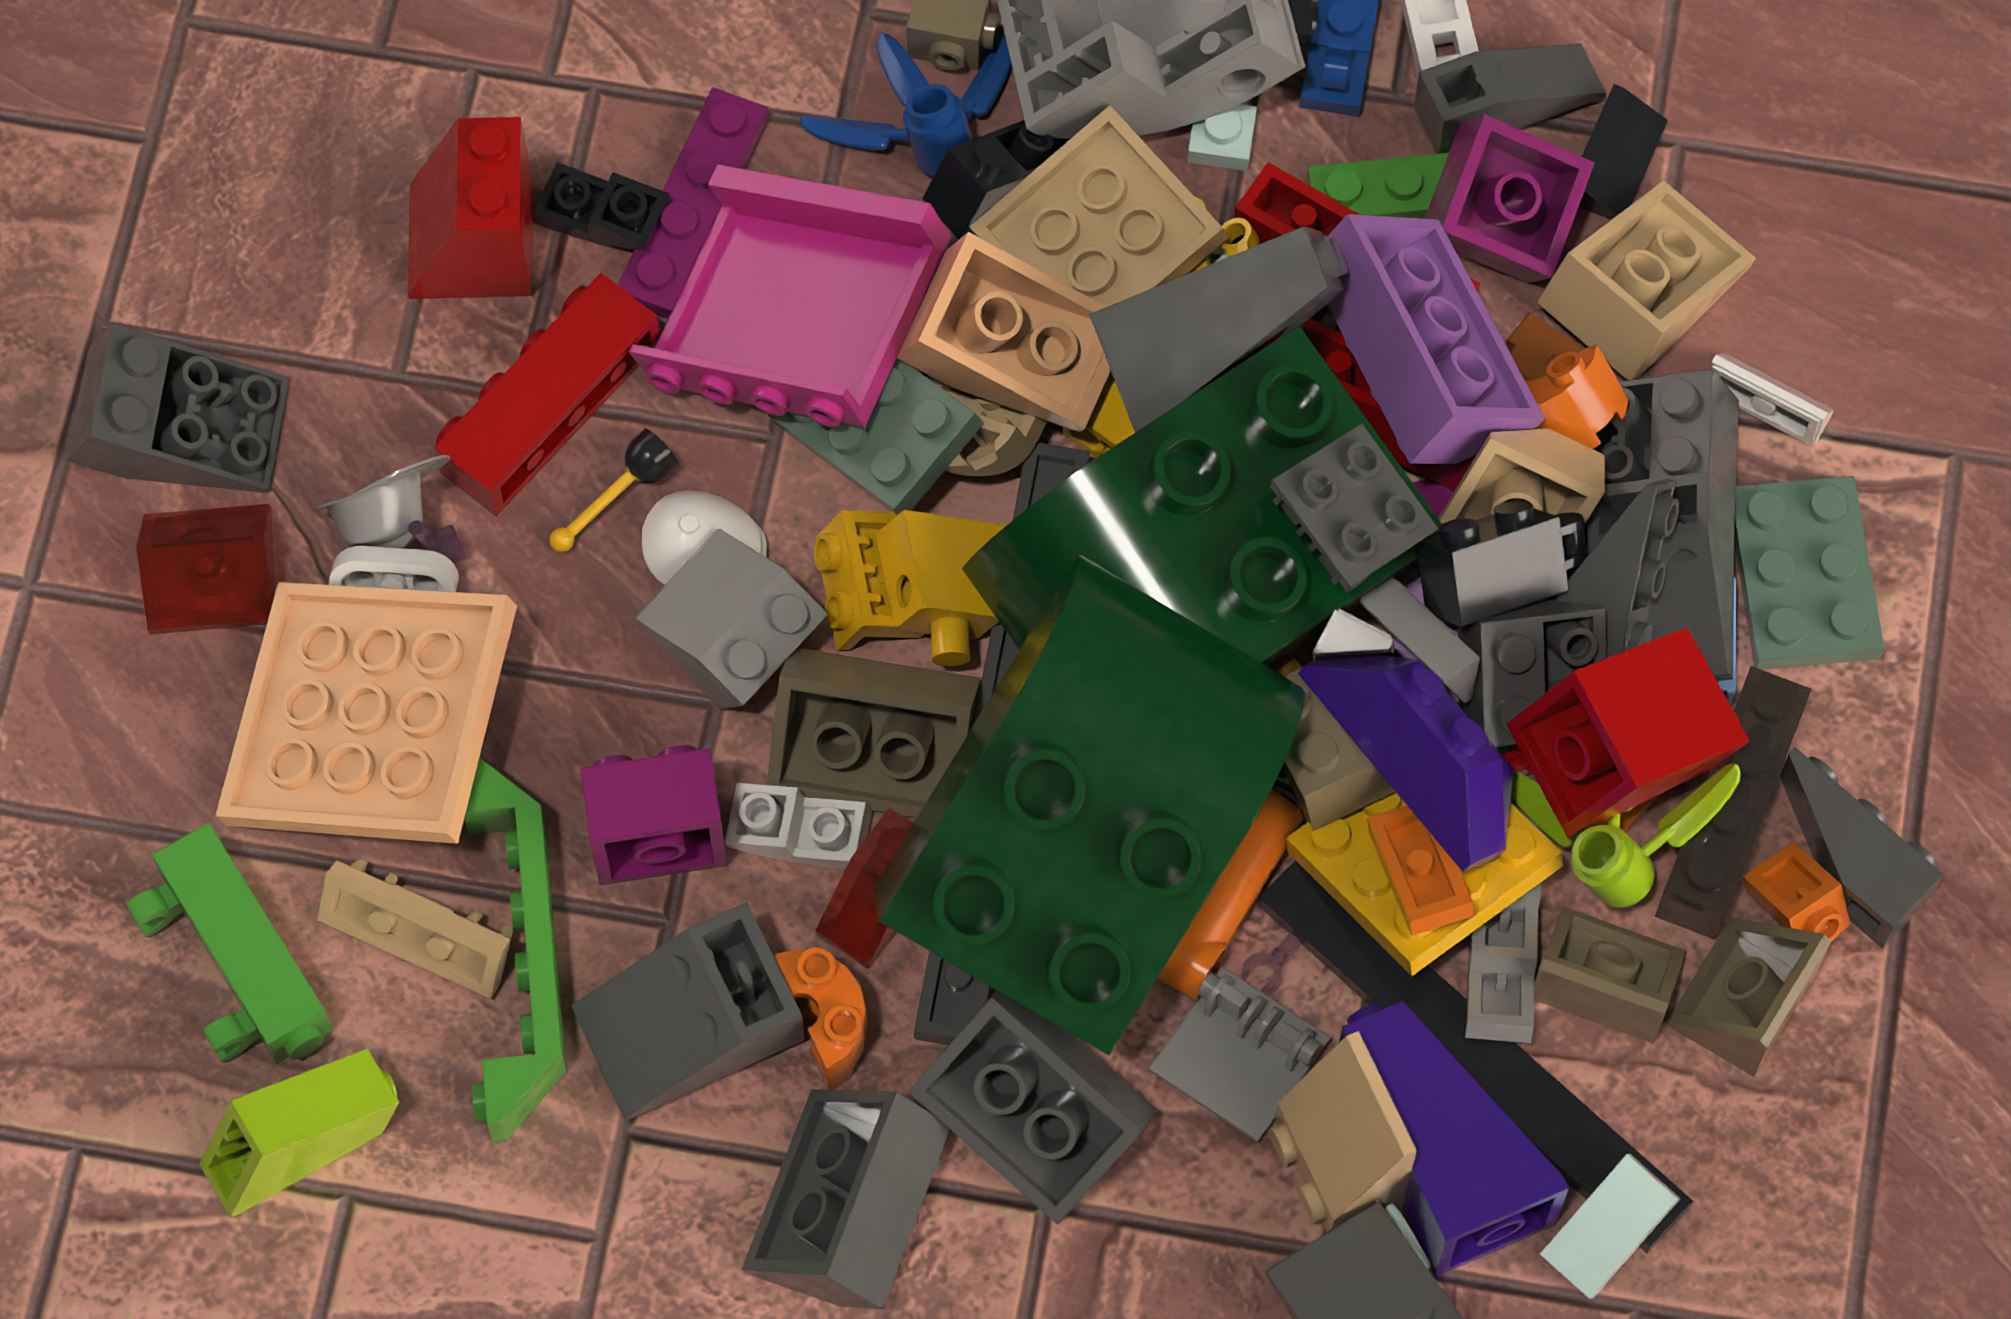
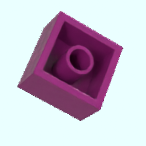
M1485 114L1460 122L1424 219L1439 220L1453 248L1460 255L1525 283L1552 278L1595 162Z
M679 745L662 750L658 756L635 760L626 755H612L597 760L594 766L580 768L589 837L599 885L728 866L710 748L697 750L693 746Z

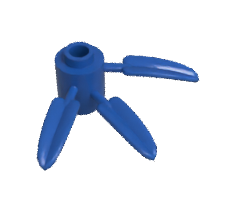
M881 32L877 39V51L893 91L901 104L906 108L903 113L905 129H896L893 124L856 121L818 115L800 116V123L806 132L820 139L855 148L884 150L889 146L890 140L910 141L919 169L928 175L934 176L948 149L973 140L968 124V119L972 113L978 116L986 114L1000 93L1012 65L1005 35L996 43L994 50H991L966 92L959 99L944 85H929L904 47L891 35Z

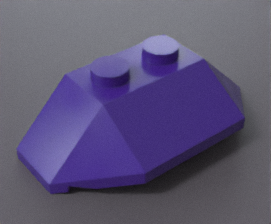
M1368 654L1329 656L1305 665L1298 672L1302 680L1462 872L1498 857L1506 849L1514 768L1486 736L1483 729L1448 691L1441 679L1419 659Z

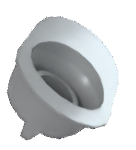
M439 455L417 462L385 476L346 498L314 506L313 508L314 510L328 509L342 540L349 548L353 546L405 548L409 546L418 534L423 520L420 479L443 467L450 461V456Z

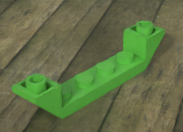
M479 757L464 819L469 835L505 831L508 868H520L522 890L510 892V906L513 929H525L527 952L515 953V968L518 991H530L532 1014L520 1015V1030L523 1053H535L533 1055L482 1060L484 1082L472 1083L474 1115L476 1123L487 1122L492 1141L495 1143L504 1142L509 1139L567 1072L547 831L540 803Z

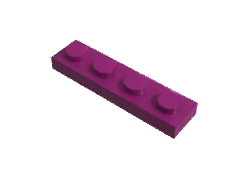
M714 87L711 88L662 190L669 193L670 199L662 211L661 218L646 250L634 249L618 283V286L659 317L669 319L722 207L708 186L717 164L746 169L769 120L767 106Z

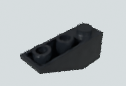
M1025 120L952 147L947 150L922 199L924 202L932 205L941 221L958 240L968 232L974 234L970 226L1070 139L1055 138L1048 134L1044 136L1034 134L1026 129Z

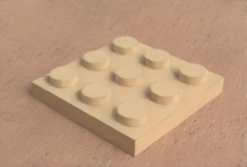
M1110 105L970 226L977 237L1105 306H1110L1186 275L1229 238L1224 228Z

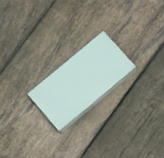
M1626 1154L1540 1255L1589 1299H1593L1681 1198L1631 1154Z

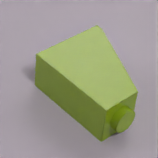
M367 1048L230 1100L199 1162L229 1218L245 1212L381 1135L400 1103L397 1099L394 1081L385 1069L379 1068Z

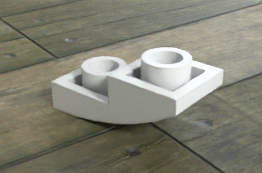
M737 783L725 844L729 848L793 863L861 871L872 810L866 802L804 797L798 787Z

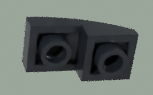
M556 162L532 212L533 223L595 243L646 250L670 196L667 192L612 172L607 181Z

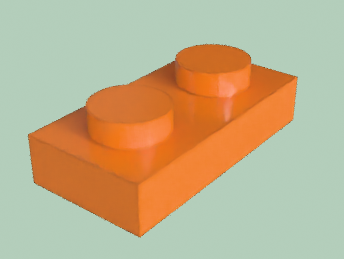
M1407 805L1367 818L1370 837L1411 936L1474 916L1473 901L1459 867Z

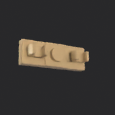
M362 859L354 862L351 866L338 860L335 861L326 872L318 921L489 999L492 998L501 986L513 934L512 927L505 925L500 933L494 932L481 926L483 914L476 911L469 914L466 918L455 914L454 910L396 885L398 877L393 873L386 876L384 881L366 874L368 862Z

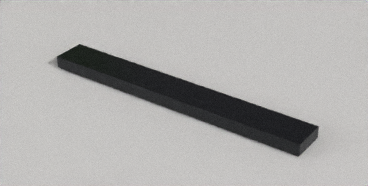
M1296 860L1258 897L1257 905L1368 1005L1382 1003L1384 1008L1403 1001L1559 1171L1565 1181L1586 1200L1626 1154H1631L1681 1198L1639 1246L1646 1254L1691 1208L1693 1204L1692 1199L1519 1045L1508 1041L1465 1038L1467 999L1429 965L1411 976Z

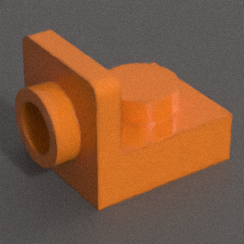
M1794 841L1742 876L1746 893L1783 927L1822 933L1832 942L1850 925L1841 883Z

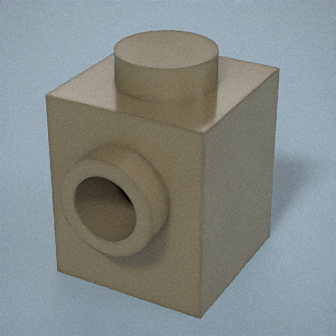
M913 0L906 27L907 53L911 58L930 61L933 65L945 70L966 68L978 71L983 50H994L1001 16L1000 14L991 13V0Z

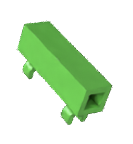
M206 823L154 853L152 857L165 884L136 895L126 904L144 937L157 933L166 927L176 916L184 913L240 1004L241 1010L234 1014L225 1015L203 1029L209 1044L220 1062L224 1063L236 1057L259 1038L276 1064L288 1057L291 1060L303 1058L318 1049L324 1042V1036L333 1031L326 1011L210 823Z

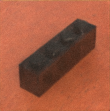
M1753 666L1750 667L1734 708L1750 742L1712 768L1707 778L1708 780L1726 765L1734 763L1739 766L1741 771L1740 782L1720 811L1696 835L1681 846L1654 917L1716 940L1808 701L1811 688Z

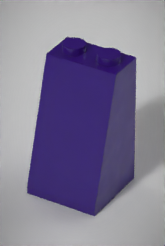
M1401 1001L1387 1008H1384L1382 1003L1370 1004L1351 1014L1347 1018L1348 1024L1342 1026L1339 1042L1347 1035L1359 1031L1417 1150L1402 1209L1419 1245L1431 1264L1434 1276L1442 1275L1555 1226L1569 1189L1564 1177L1413 1011Z

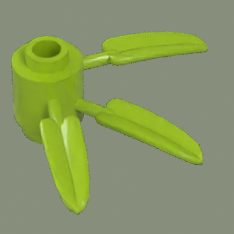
M1731 763L1715 773L1658 822L1659 832L1641 847L1624 830L1620 829L1621 813L1608 819L1607 825L1592 826L1578 835L1567 838L1538 782L1518 771H1513L1511 798L1541 830L1561 847L1568 848L1573 844L1571 862L1574 873L1603 903L1616 908H1624L1641 901L1653 885L1655 871L1649 856L1667 841L1672 847H1680L1696 835L1732 796L1740 782L1741 771L1737 764Z

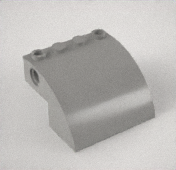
M997 0L1026 129L1037 135L1044 136L1048 134L1055 138L1071 139L1109 105L1138 136L1171 130L1202 121L1234 108L1305 67L1288 0Z

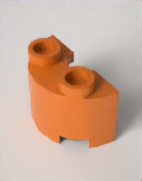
M1597 344L1578 352L1570 351L1560 354L1548 364L1545 376L1536 380L1524 379L1545 417L1540 425L1533 429L1549 428L1594 449L1601 444L1596 433L1607 425L1613 416L1623 420L1626 415L1629 398Z
M823 948L795 949L773 954L802 1014V1018H809L815 1022L813 1026L808 1028V1034L813 1042L810 1044V1053L827 1090H834L851 1078L854 1073V1067L863 1055L865 1041H867V1016L861 986L848 968L835 960L833 955Z

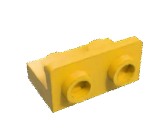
M841 510L816 537L814 561L818 570L822 572L826 594L824 610L828 614L825 620L833 631L837 650H851L863 637L921 638L924 633L900 630L893 622L876 536L878 531L897 516L893 512Z

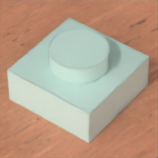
M1240 104L1217 115L1193 123L1187 163L1248 171L1257 106Z

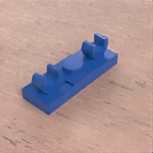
M1317 0V24L1313 37L1310 40L1299 108L1356 117L1360 116L1379 0Z

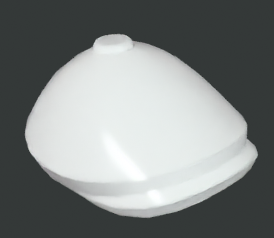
M679 491L663 497L648 513L642 528V553L650 573L665 585L717 529H722L766 557L767 542L764 531L743 509L720 496L701 491Z

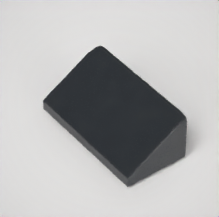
M1616 84L1613 85L1582 155L1583 158L1595 163L1578 206L1609 219H1613L1632 205L1668 122L1665 117L1634 94Z

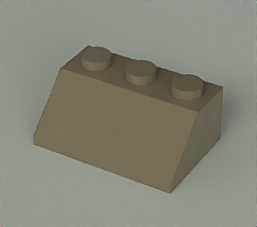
M796 648L787 658L779 676L767 785L798 787L804 797L866 802L872 811L917 818L973 727L981 678Z

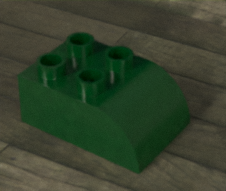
M1297 326L1064 480L992 537L970 558L962 570L1019 650L1075 558L1080 554L1242 652L1272 668L1321 635L1334 610L1338 611L1341 609L1352 614L1362 607L1360 600L1364 595L1391 578L1398 581L1402 580L1419 565L1417 546L1414 545L1368 575L1365 581L1351 591L1346 592L1340 583L1334 586L1330 581L1333 577L1318 558L1322 555L1320 550L1311 554L1307 549L1313 543L1312 539L1308 534L1299 538L1296 531L1302 527L1299 523L1295 526L1280 505L1276 506L1273 499L1277 495L1270 487L1272 485L1270 482L1274 478L1360 424H1363L1438 527V530L1433 534L1440 532V525L1442 523L1301 327Z
M1078 554L873 890L879 922L1105 1054L1110 1055L1249 831L1270 793L1290 750L1301 719L1304 706L1303 687Z

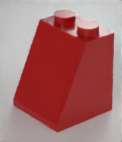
M521 117L458 118L411 181L408 254L409 299L523 297L533 295V182Z
M1687 627L1573 671L1506 724L1567 838L1578 835L1592 826H1596L1714 768L1750 742L1739 722L1737 714L1731 708L1709 668L1705 656L1698 648Z

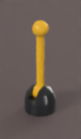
M644 428L631 440L625 453L626 472L566 528L559 527L552 531L549 543L555 551L567 552L574 545V537L635 480L642 483L661 481L679 465L675 455L657 435Z

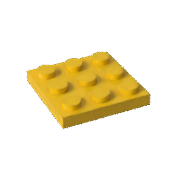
M1397 792L1315 831L1308 821L1286 837L1287 852L1413 976L1563 867L1562 851L1511 802L1506 849L1498 857L1465 872H1462L1459 868L1473 901L1474 916L1413 936L1409 932L1374 847L1367 823L1368 817L1407 805Z

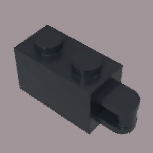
M1511 501L1495 506L1493 509L1494 514L1477 520L1463 518L1441 524L1440 532L1429 535L1416 544L1424 606L1437 618L1459 626H1465L1568 591L1566 570L1580 566L1588 557L1583 515L1574 512L1553 515L1532 508V503Z

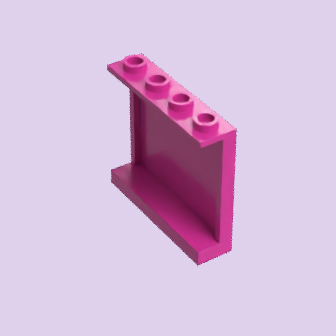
M717 164L708 186L722 207L656 347L650 348L632 344L629 353L645 373V380L656 389L666 393L676 394L681 389L700 393L707 399L723 405H729L734 400L753 404L760 410L776 416H783L787 411L806 415L815 422L828 427H837L840 423L865 428L943 257L951 235L930 203Z

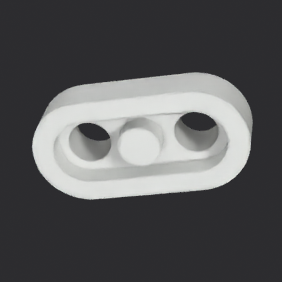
M353 546L340 552L333 562L329 577V585L456 592L459 582V575L455 565L450 559L438 552L373 546ZM358 571L371 572L372 574H363Z

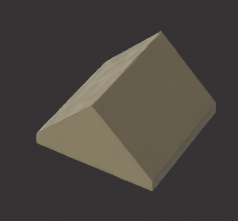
M1563 906L1534 983V1000L1654 1044L1669 1005L1686 950Z
M1730 918L1676 1005L1667 1023L1673 1030L1754 1077L1817 974L1831 941L1822 933Z

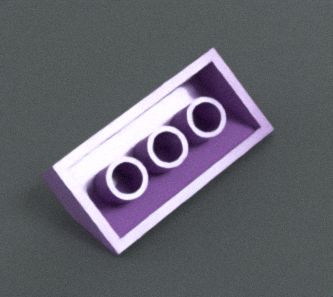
M1347 214L1327 237L1328 239L1333 237L1336 239L1348 268L1347 274L1339 276L1345 291L1327 305L1344 336L1347 348L1356 359L1370 386L1373 398L1384 413L1396 437L1397 444L1405 454L1409 464H1457L1477 455L1490 432L1530 430L1538 427L1545 417L1440 221L1437 219Z

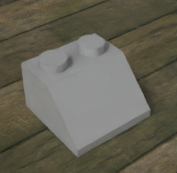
M717 529L632 620L719 709L743 706L828 614L785 569L722 529Z

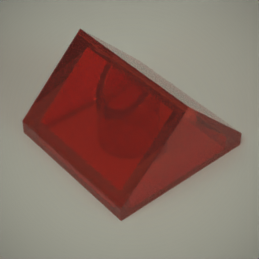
M270 504L144 514L136 551L149 635L267 625L275 596L272 509Z

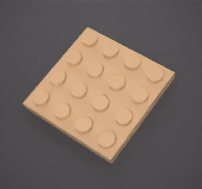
M278 582L215 816L226 826L458 844L517 605L508 595Z

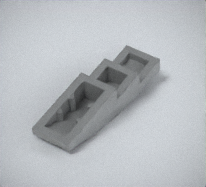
M1511 798L1510 802L1542 832ZM1541 883L1469 934L1465 1038L1531 1043L1534 1028V979L1538 954V908L1541 896Z

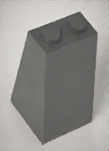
M1301 227L1090 313L1091 321L1134 431L1137 432L1280 337L1297 326H1301L1345 290L1339 276L1347 274L1348 268L1334 237L1328 239L1326 235L1322 234V231Z

